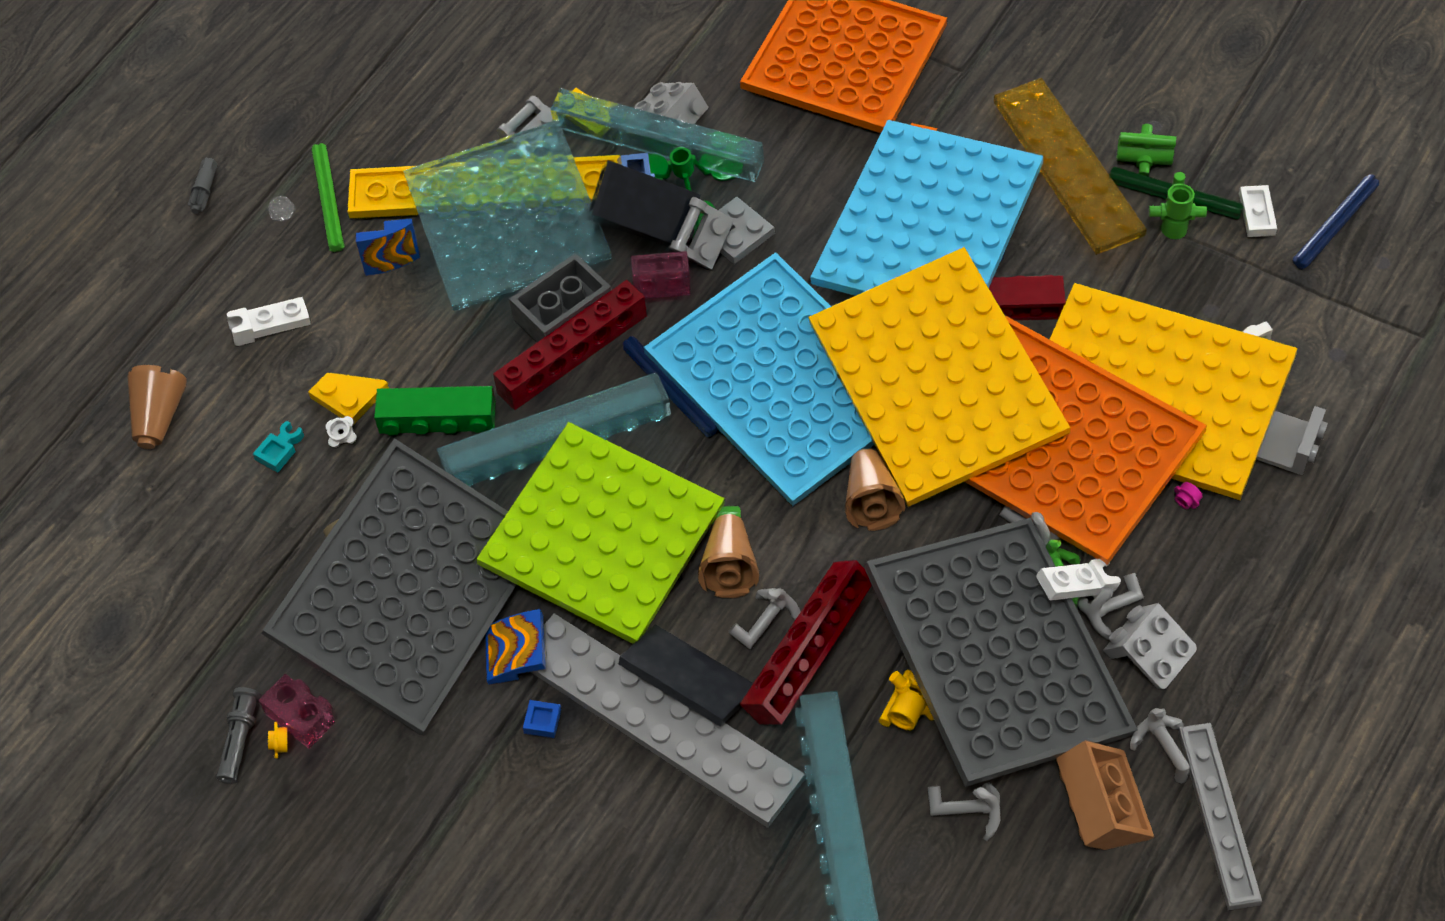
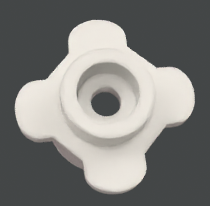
M351 417L335 418L327 422L326 430L330 436L328 443L331 447L336 448L342 443L352 444L355 442L357 435L353 432L354 420Z

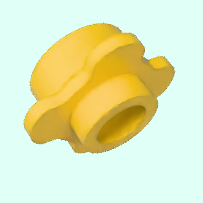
M274 722V731H268V750H275V758H278V753L287 752V727H278L277 722Z

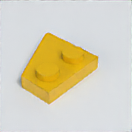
M327 372L308 393L310 398L340 418L345 416L351 417L355 424L376 403L377 389L389 388L385 380Z

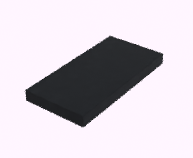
M656 624L619 657L618 664L720 727L741 707V701L753 685V682Z

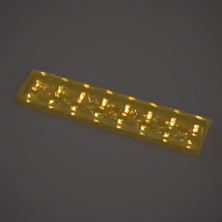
M1042 78L994 95V104L1025 150L1029 153L1043 156V165L1040 172L1096 255L1146 235V227L1112 178L1109 177L1101 162Z

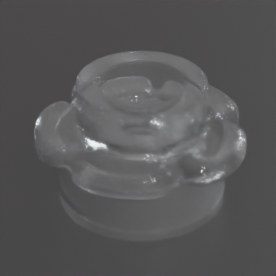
M278 196L270 201L268 212L273 220L286 221L295 212V205L287 197Z

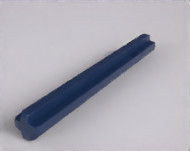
M1370 174L1364 177L1293 257V264L1298 269L1302 270L1309 266L1379 186V180L1375 178V175Z
M630 336L622 343L624 351L706 437H712L719 431L715 423L644 353V346L635 337Z

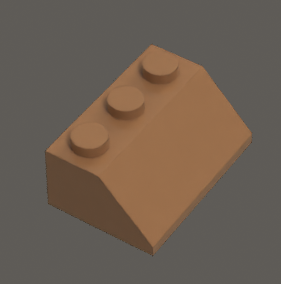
M1085 740L1056 758L1060 768V778L1065 784L1069 796V805L1075 814L1079 826V835L1085 846L1107 850L1154 838L1124 750Z

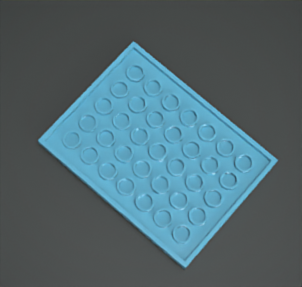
M887 120L810 277L811 284L856 296L965 247L989 288L1043 165V156Z
M775 252L644 346V353L715 423L717 429L794 506L851 463V458L857 451L869 449L874 443L809 323V316L831 306Z

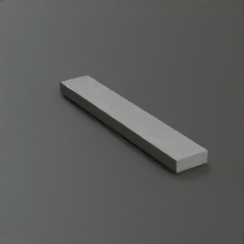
M1211 723L1179 727L1178 734L1185 759L1190 765V777L1227 909L1234 910L1260 906L1262 903L1261 895Z

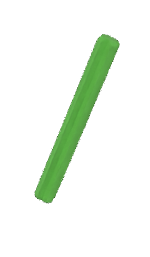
M315 144L312 147V154L328 246L332 252L342 251L344 243L328 152L325 144Z

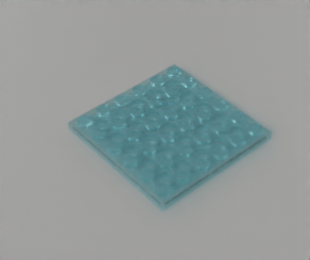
M559 120L403 170L453 311L527 287L575 253L589 266L612 258L600 224L586 219L591 201Z

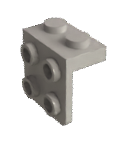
M660 82L650 89V93L644 100L639 101L635 105V109L630 114V117L633 121H658L670 141L678 142L709 107L694 83Z
M1314 406L1309 422L1275 411L1256 460L1303 475L1307 462L1314 463L1319 446L1314 444L1316 438L1322 440L1328 423L1323 421L1326 410Z
M1159 603L1143 607L1141 605L1136 606L1128 613V621L1123 627H1119L1109 636L1110 642L1103 651L1110 659L1128 656L1157 689H1165L1196 652V644Z

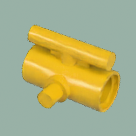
M905 670L903 676L898 671L892 673L889 680L895 685V691L885 707L879 723L886 727L893 723L901 729L912 730L921 715H925L929 720H934L912 671Z

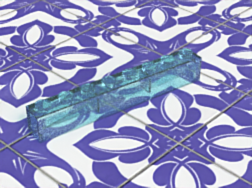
M559 89L550 109L555 128L646 153L658 154L670 159V153L674 149L685 147L691 151L692 155H695L696 160L705 169L756 182L764 163L762 142L566 89Z
M657 372L437 448L440 464L443 470L468 486L486 479H495L506 472L523 469L529 464L543 460L568 422L603 439H607L617 433L631 431L640 425L652 421H660L664 417L671 415L669 397Z
M831 691L800 696V708H795V719L797 727H803L804 736L799 737L802 756L808 755L809 765L804 766L807 785L813 784L814 794L809 795L811 813H818L819 824H814L816 843H823L824 854H819L822 874H828L829 884L824 885L827 905L833 904L835 915L830 916V921H879L838 692Z

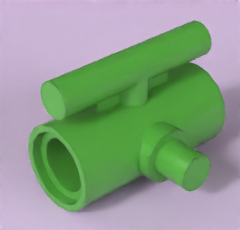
M1143 124L1141 133L1121 132L1117 148V161L1136 163L1137 167H1139L1138 174L1149 176L1150 168L1153 164L1172 165L1174 147L1176 146V136L1154 135L1152 133L1153 126L1150 124Z
M1182 172L1174 174L1173 184L1168 189L1166 203H1161L1160 206H1149V217H1160V220H1162L1161 231L1170 239L1184 237L1187 233L1189 220H1195V217H1206L1207 214L1206 206H1196L1193 203L1194 190L1184 184L1185 174Z

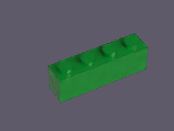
M493 386L377 389L374 418L379 434H425L427 432L451 434L468 431L482 433L484 431H494L496 400Z

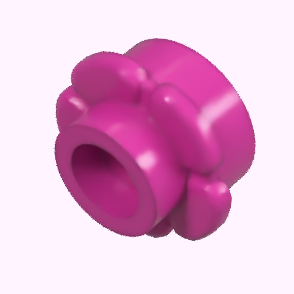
M1183 482L1181 486L1174 488L1176 493L1174 499L1182 508L1189 509L1191 507L1195 509L1200 505L1199 501L1203 496L1195 485Z

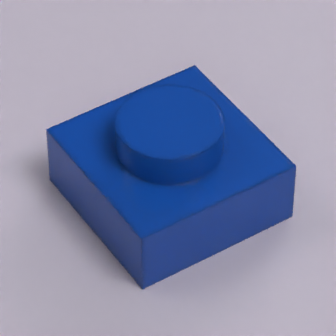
M529 700L523 725L524 734L555 738L561 714L560 704Z

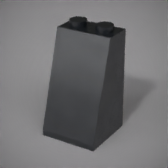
M608 160L602 166L586 219L670 246L672 240H676L688 214L691 198L696 197L700 199L701 194ZM695 229L692 230L686 243L687 245L691 244Z

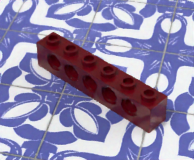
M626 279L494 372L493 377L497 394L515 411L647 317L645 296Z
M857 560L833 562L741 701L740 705L758 724L782 725L871 588L872 584L869 577Z

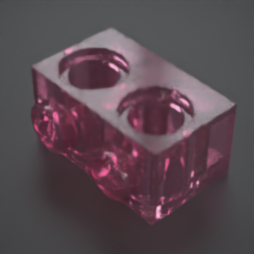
M687 251L631 256L633 286L645 296V299L690 295Z
M284 674L259 699L264 713L269 718L277 722L279 726L287 727L289 734L310 749L335 723L331 713L333 707L322 696L316 698L309 693V687L302 680L297 678L294 681ZM288 698H294L288 703H283ZM316 715L314 719L305 721L308 716Z

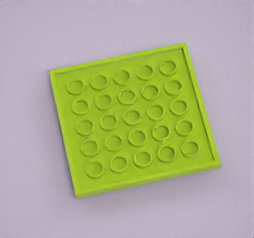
M568 422L477 557V565L634 644L648 629L723 507L725 498Z

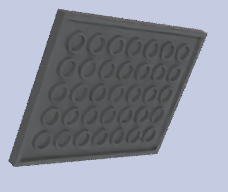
M394 438L261 634L422 735L517 585L477 565V557L508 511Z
M1031 518L867 561L864 566L965 787L1055 760L1085 740L1104 745L1133 736V733L1138 730L1072 598L1050 601L1036 578L1041 568L1056 566Z

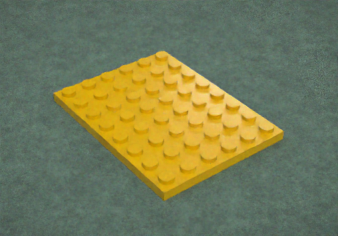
M965 247L808 317L811 327L881 458L903 494L908 507L1070 433L1069 424Z
M1074 283L1050 340L1207 425L1206 432L1171 479L1189 482L1196 487L1241 500L1297 355L1298 348Z

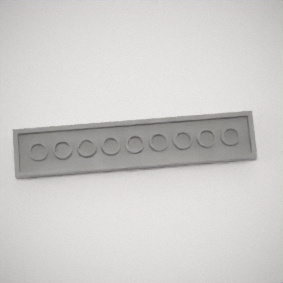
M555 613L544 624L546 669L531 671L532 674L767 828L804 782V773L728 724L724 723L720 727L618 664L619 654Z

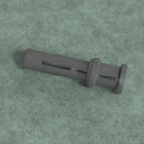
M238 687L233 690V697L235 699L232 711L227 714L229 730L216 779L223 783L234 784L237 782L238 770L248 730L255 724L253 715L256 703L261 699V694L251 688Z

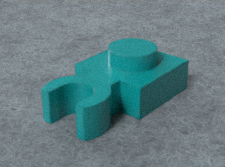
M289 421L284 422L280 427V434L278 436L270 433L253 453L254 459L278 473L296 452L293 444H297L303 439L304 433L302 428L299 427L294 433L289 434L292 430L291 423Z

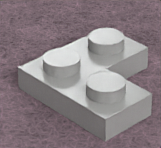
M735 197L718 210L734 219L730 228L731 231H729L720 251L734 265L775 234L774 226L738 197Z

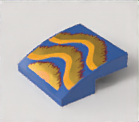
M412 219L384 221V230L356 233V244L365 276L392 271L420 258Z
M540 609L512 615L491 624L485 634L488 684L519 680V673L546 669L543 614Z

